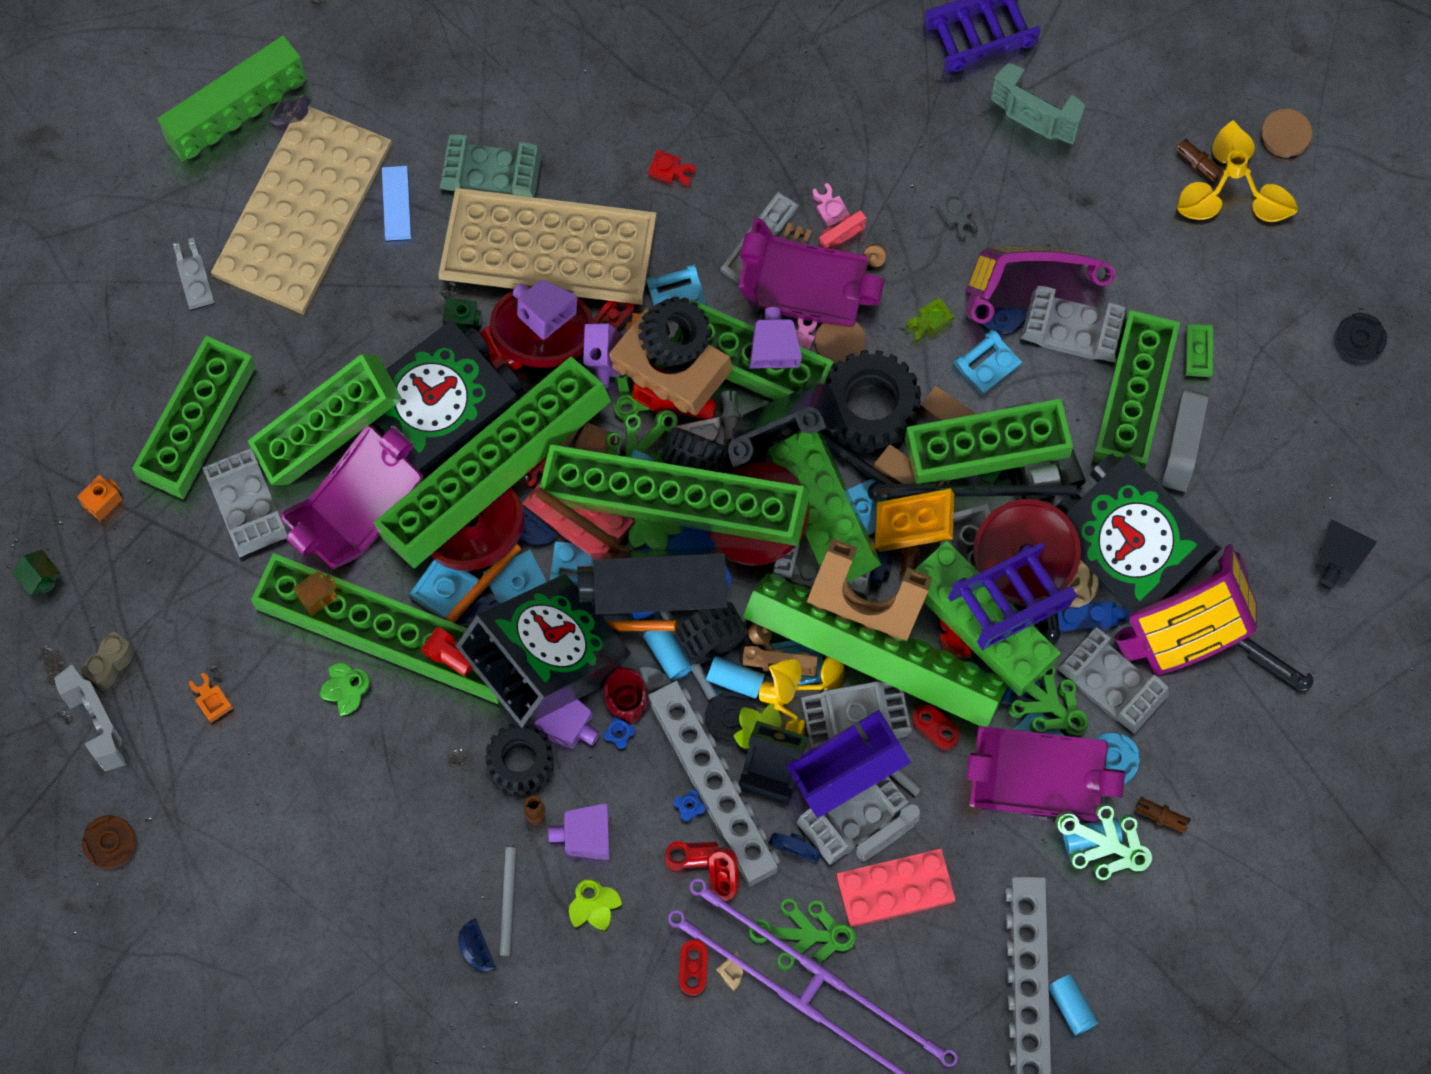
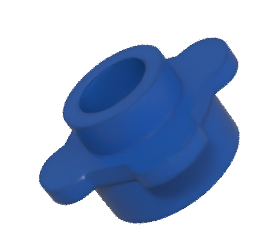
M616 717L612 719L608 730L604 731L603 737L606 741L614 742L617 748L623 749L627 746L629 737L635 734V728L622 721L621 718ZM617 731H621L622 734L617 735Z
M689 790L687 795L683 797L678 796L674 799V806L679 808L681 819L684 821H689L698 814L705 812V805L698 799L699 794L696 790ZM691 803L692 807H687V804Z

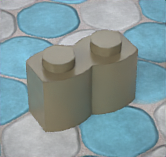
M112 632L103 639L98 648V653L93 654L84 663L81 674L85 680L92 683L94 688L104 692L113 685L118 671L124 669L131 662L134 656V649L129 641L116 632Z

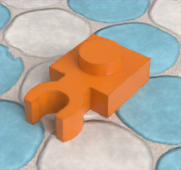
M202 673L200 675L204 680V684L197 687L191 680L189 681V686L194 693L201 695L195 701L209 722L212 723L233 709L218 685L210 689L211 682L208 676Z

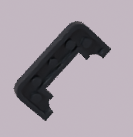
M815 383L741 416L728 447V454L733 468H740L756 462H767L764 457L767 448L773 446L769 433L797 421L799 428L809 434L817 433L821 430H831L832 433L847 428L832 389L827 384Z

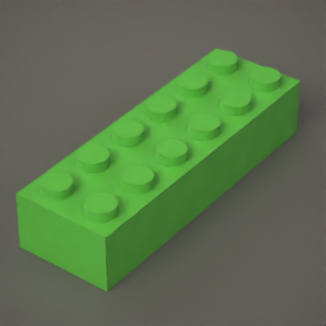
M281 36L158 117L157 119L165 140L182 162L186 159L194 158L201 149L207 145L215 144L225 133L236 130L242 122L250 117L257 116L263 108L271 103L278 102L290 90L298 89L307 80L301 57L287 39Z
M691 299L690 303L696 302L698 304L697 309H703L706 313L703 315L704 319H709L710 324L707 325V329L711 330V335L706 337L709 340L708 345L730 356L733 370L726 377L727 380L773 400H778L815 383L825 384L826 377L829 371H831L834 361L800 347L802 359L799 368H749L754 326ZM678 326L672 339L674 343L679 345L683 342V333L680 326ZM697 358L689 361L688 363L693 364L697 360Z
M1129 311L1092 462L1100 463L1112 453L1119 460L1128 454L1145 469L1180 322L1137 311Z
M205 336L132 467L137 479L184 500L256 368L251 355L209 336Z
M361 354L249 439L248 443L271 485H289L403 399L379 356Z
M1061 399L909 426L905 434L915 484H931L1070 458L1073 449Z
M801 431L769 448L768 451L774 464L789 470L810 495V515L805 534L819 565L821 566L830 541L834 538L857 547L847 573L848 582L881 566L879 557L823 435L820 432L809 434Z
M945 541L915 569L932 577L924 603L1019 697L1058 661L1061 652L1033 625L982 651L977 643L982 633V626L963 597L952 602L948 599L953 589L952 585L956 581L964 577L969 579L979 574V572L948 541ZM985 586L972 591L991 622L995 621L997 624L1003 621L1005 616ZM1008 601V603L1010 604V606L1012 607V609H1013V610H1017V609Z

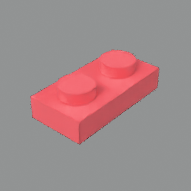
M861 210L855 214L850 213L846 215L839 225L834 228L828 227L820 234L818 247L836 248L866 228V216Z

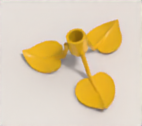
M1232 120L1218 133L1212 145L1214 158L1220 163H1227L1226 170L1217 188L1213 191L1210 185L1203 182L1189 184L1180 195L1177 210L1182 215L1191 219L1204 220L1214 217L1222 208V200L1216 195L1220 193L1227 177L1230 176L1238 179L1244 175L1247 177L1253 195L1257 197L1253 202V211L1260 219L1268 222L1283 220L1296 214L1298 206L1290 193L1278 185L1266 184L1261 188L1260 193L1256 190L1251 177V170L1247 168L1248 160L1255 151L1254 142Z
M827 657L821 669L822 683L818 685H798L801 680L802 671L799 661L795 659L781 660L769 666L774 682L764 681L759 690V699L761 702L775 704V710H779L791 718L792 721L787 722L785 730L808 737L806 721L798 720L797 715L783 707L784 704H788L793 699L796 690L824 689V691L843 687L845 679L844 664L830 657Z

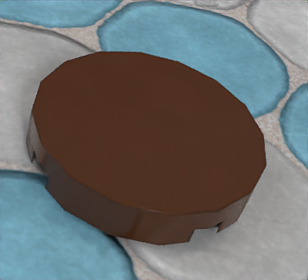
M105 815L96 818L88 824L82 837L81 845L84 855L93 865L101 869L111 870L122 867L131 859L136 851L137 838L134 829L127 820L114 815Z

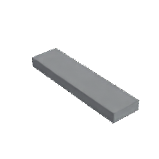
M777 192L759 218L765 222L772 234L778 237L798 210L799 204ZM744 238L721 267V273L737 283L740 281L744 264L740 258Z

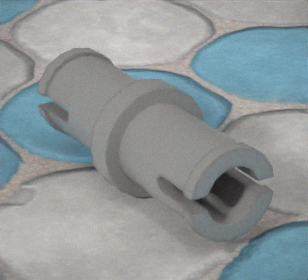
M729 391L721 393L723 409L721 422L724 423L725 439L731 441L741 413L738 412L737 392L731 391V396H729Z

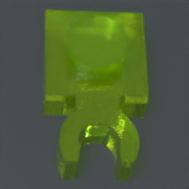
M938 297L919 309L918 315L920 318L913 317L909 319L906 323V328L918 326L919 330L914 333V338L919 339L924 335L927 328L934 333L953 321L954 315L942 299Z

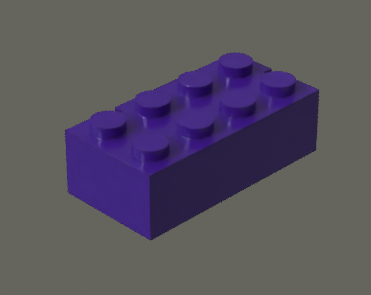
M880 710L859 721V724L870 740L866 744L855 726L852 725L803 754L801 760L795 759L786 765L817 818H820L911 763Z

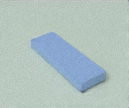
M382 167L386 241L411 239L408 167Z

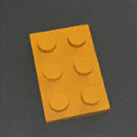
M945 489L877 502L875 548L878 552L953 539V491Z

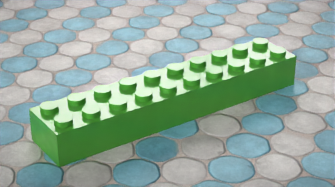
M569 357L373 523L382 539L407 563L416 568L548 456L550 444L561 445L611 401L604 384L575 359Z
M551 444L540 488L571 508L794 546L799 545L810 497L804 486Z
M275 553L272 554L251 599L256 610L499 704V699L474 669L464 677L443 662L438 663L421 651V647L436 627L449 633L457 643L468 628Z
M767 572L753 590L743 618L979 726H989L1008 687L996 673H988L979 669L972 662L959 660L948 651L937 650L924 640H915L911 637H908L907 641L895 639L877 629L867 628L859 622L844 619L826 609L816 608L813 604L807 602L810 594L807 587L799 584L794 585L786 581L779 574Z

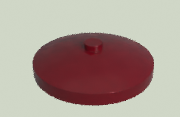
M513 291L503 296L492 310L490 333L496 347L513 361L532 367L560 366L569 357L577 359L584 353L585 324H593V317L588 306L579 297H577L576 315L545 340L540 338L518 317V299L513 296Z
M751 463L729 473L803 486L789 470L774 463ZM809 501L807 505L800 540L805 533L809 521ZM708 531L715 546L719 547L726 557L748 566H759L775 562L787 555L795 547L794 545Z
M511 487L507 489L430 556L442 566L459 571L482 569L505 557L519 541L525 523L524 509L515 491Z
M1020 499L1008 502L991 512L977 532L974 542L976 570L981 573L1018 555V552L1027 545L1031 544L1034 547L1043 543L1045 547L1038 560L1056 587L1064 590L1074 580L1080 565L1081 546L1078 533L1071 520L1061 510L1049 503L1034 499ZM1029 564L1016 569L1035 599L1042 601L1047 598L1049 594ZM1007 575L994 580L1004 597L1011 604L1027 606Z

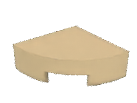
M736 952L734 955H736L737 957H739V958L741 959V957H740V955L738 954V952ZM727 959L716 969L728 986L735 991L742 981L743 968Z

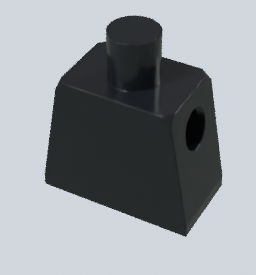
M1331 519L1325 529L1315 564L1317 567L1325 570L1320 581L1329 587H1335L1339 577L1349 581L1370 554L1377 541Z

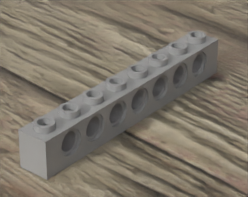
M675 681L649 694V704L726 847L736 854L739 871L747 886L751 887L776 874L778 870L776 864L780 863L773 848L768 850L764 842L767 837L760 825L755 826L751 819L754 813L747 801L743 803L738 795L741 793V789L735 778L730 780L726 772L729 770V767L722 755L717 756L713 749L716 747V743L710 732L705 734L701 726L704 722L697 709L692 710L688 703L691 701V697L685 686L680 688L678 682ZM675 708H680L685 714L680 718H674L670 715V712ZM687 731H693L696 733L697 738L693 741H686L682 736ZM699 754H705L710 760L706 764H699L695 761V758ZM712 777H718L721 779L722 784L719 787L713 788L708 785L707 781ZM725 800H730L735 804V807L730 811H725L720 807V804ZM744 824L748 830L744 834H736L732 829L734 825ZM749 847H756L759 849L760 855L756 858H750L746 855L745 851Z
M1013 877L1010 885H1006V902H1011V912L1006 913V927L1011 929L1012 939H1007V956H1012V966H1008V983H1013V994L1008 995V1008L1013 1010L1014 1021H1009V1038H1014V1049H1010V1066H1015V1074H1024L1023 1066L1028 1064L1036 1068L1037 1074H1051L1045 877ZM1022 901L1029 902L1033 907V911L1030 913L1022 912L1019 908V903ZM1028 928L1033 932L1034 937L1031 940H1025L1020 936L1019 930ZM1023 955L1031 956L1034 960V966H1023L1020 962V957ZM1024 982L1031 983L1035 988V993L1031 995L1023 993L1021 984ZM1027 1009L1033 1011L1036 1020L1026 1022L1022 1018L1021 1012ZM1025 1037L1033 1038L1036 1041V1048L1033 1050L1026 1049L1022 1044V1039Z

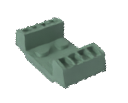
M1006 64L995 76L991 100L1005 109L1006 116L1048 139L1058 138L1074 144L1080 129L1085 104L1071 95L1062 110L1058 109L1055 104L1047 100H1041L1030 90L1021 89L1025 69L1014 64Z
M449 135L439 189L455 191V188L535 197L542 153L538 145L519 142L518 150L470 145L466 135Z

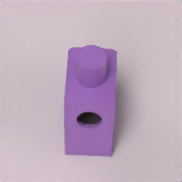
M540 280L531 288L519 283L513 291V296L518 299V317L543 340L576 315L577 296L545 280Z
M778 307L766 308L765 320L756 321L754 327L749 368H799L802 356L793 320H781V311Z
M585 324L584 367L591 371L604 384L605 388H608L609 378L620 376L612 368L609 353L624 335L610 324Z
M578 699L536 720L533 726L537 727L538 732L542 731L546 735L547 740L549 739L570 749L576 746L579 739L593 746L600 735V731L589 725L593 719L592 712Z
M607 804L564 812V825L548 826L549 842H565L566 855L610 860Z

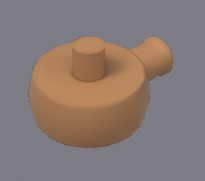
M872 243L864 250L863 255L868 257V265L871 267H879L887 260V251L879 243Z
M754 622L750 624L748 633L752 642L756 645H763L765 651L773 650L774 648L770 643L772 637L771 630Z

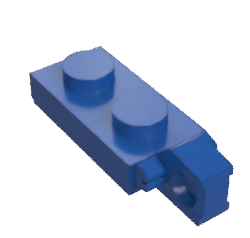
M1109 601L1088 603L1078 608H1065L1056 613L1058 629L1061 630V633L1091 631L1095 627L1100 630H1111L1112 627L1118 626L1119 621H1130L1131 611L1126 606L1116 607V602L1109 603Z

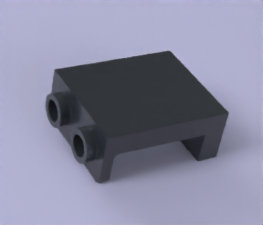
M756 721L748 744L750 745L738 785L749 791L788 802L796 782L786 765L795 759L801 760L808 737Z

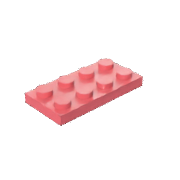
M541 482L522 503L526 509L590 556L591 553L614 551L537 498L535 495L540 488ZM571 508L609 535L617 537L618 543L622 542L635 524L629 517Z
M942 848L836 874L850 927L955 902Z

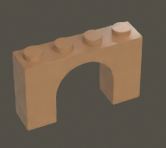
M646 308L609 353L612 368L620 375L626 374L631 377L640 387L650 388L660 399L670 400L680 411L684 413L688 411L696 416L733 370L730 356L708 345L705 351L687 370L677 374H664L656 371L650 365L651 359L647 356L649 352L641 347L644 344L643 340H639L638 334L642 332V330L638 329L639 323L643 322L641 318L648 312V308ZM666 321V332L667 335H669L670 329L668 322Z
M937 386L925 398L919 410V415L929 422L976 414ZM889 444L874 463V468L897 484H915L910 458ZM950 480L942 481V482H937V483H931V484H936V486H941L943 482L949 483Z
M832 538L807 602L813 604L816 608L836 613L844 619L859 622L867 628L887 633L895 639L907 641L929 591L932 577L907 567L897 592L891 598L881 602L864 600L851 590L847 581V573L857 547Z

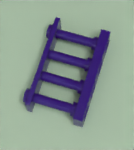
M956 0L925 11L924 24L927 31L934 28L938 29L949 53L944 65L946 73L963 70L967 65L1020 47H1031L1038 42L1040 35L1039 26L1028 29L1018 7L1017 0ZM1002 5L1007 6L1019 33L1005 37L993 9ZM978 13L985 14L996 39L995 41L982 45L970 18L972 15ZM955 21L962 22L973 47L972 49L959 53L947 26L949 23Z
M1043 543L1034 547L1031 544L1027 545L1018 552V555L969 579H966V577L961 578L952 585L953 589L948 596L950 602L963 597L982 626V633L977 640L982 651L1071 606L1077 596L1072 586L1064 590L1057 588L1038 560L1045 547ZM1029 564L1049 594L1047 598L1042 601L1035 599L1016 569ZM1007 575L1027 605L1026 609L1019 613L1017 610H1013L994 580ZM985 586L1005 616L1003 621L997 624L995 621L991 622L972 591Z

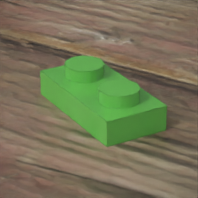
M1187 324L1185 376L1211 377L1213 374V325Z

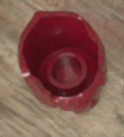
M619 666L607 677L604 683L603 694L608 710L615 716L625 719L628 723L637 722L648 704L647 687L642 676L633 669Z

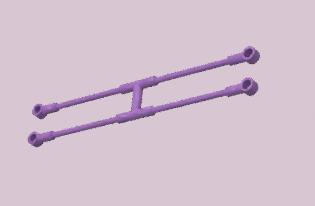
M694 879L691 882L690 891L693 895L702 896L716 907L720 906L798 959L800 964L815 974L801 996L799 997L785 986L781 987L701 932V929L685 919L681 911L674 910L669 914L668 922L672 927H679L695 939L699 938L778 992V996L813 1020L823 1023L896 1074L912 1073L902 1070L826 1018L824 1013L809 1003L824 980L839 991L842 989L924 1045L923 1048L938 1057L943 1066L952 1067L957 1063L958 1056L954 1051L945 1050L931 1039L927 1040L846 985V981L806 954L802 955L723 901L721 896L706 887L702 879ZM695 883H701L703 885V890L701 892H696L693 890V885ZM675 914L680 915L682 918L678 924L671 921V917ZM945 1054L953 1055V1063L948 1064L945 1062Z

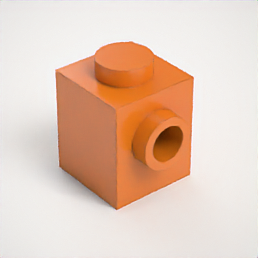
M100 475L77 496L81 505L100 522L122 501L118 492L120 487L112 479L108 478L105 480Z

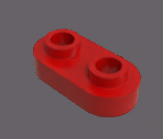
M607 301L594 317L593 324H610L619 331L633 314L634 304ZM623 305L626 307V309L624 311H618L617 307Z
M921 705L916 708L913 713L912 723L917 731L943 750L953 749L958 744L960 730L952 721L933 706ZM923 714L930 715L931 720L924 721L922 720L921 716ZM949 731L951 732L952 736L950 738L943 737L942 732Z
M726 847L716 849L709 858L710 889L721 896L723 901L731 900L739 890L738 858L731 849Z
M699 940L687 941L682 946L680 952L679 986L685 994L690 996L702 993L707 981L708 950L705 944ZM691 951H697L699 953V957L697 959H691L689 957V953ZM690 978H695L698 984L691 987L687 982Z

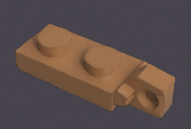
M750 646L744 648L743 665L762 667L763 671H770L769 666L781 660L795 659L801 665V675L814 676L816 675L818 657L806 652L789 654L779 649L764 651L758 646Z

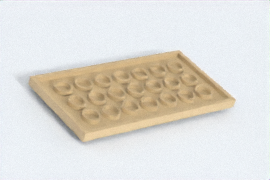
M300 103L211 271L212 277L304 315L392 145L391 139Z
M455 188L439 269V280L515 289L519 283L531 288L540 280H545L575 294L577 297L642 305L657 213Z

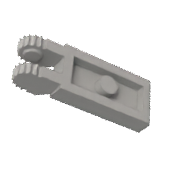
M194 237L188 239V245L193 257L184 259L179 242L173 243L178 260L176 264L190 310L215 303L201 254L199 255Z
M914 804L907 805V807L901 809L900 816L894 821L892 819L887 820L880 826V831L873 836L868 834L863 837L856 847L857 857L860 861L865 863L906 834L915 824L917 825L920 820L919 806L917 807Z

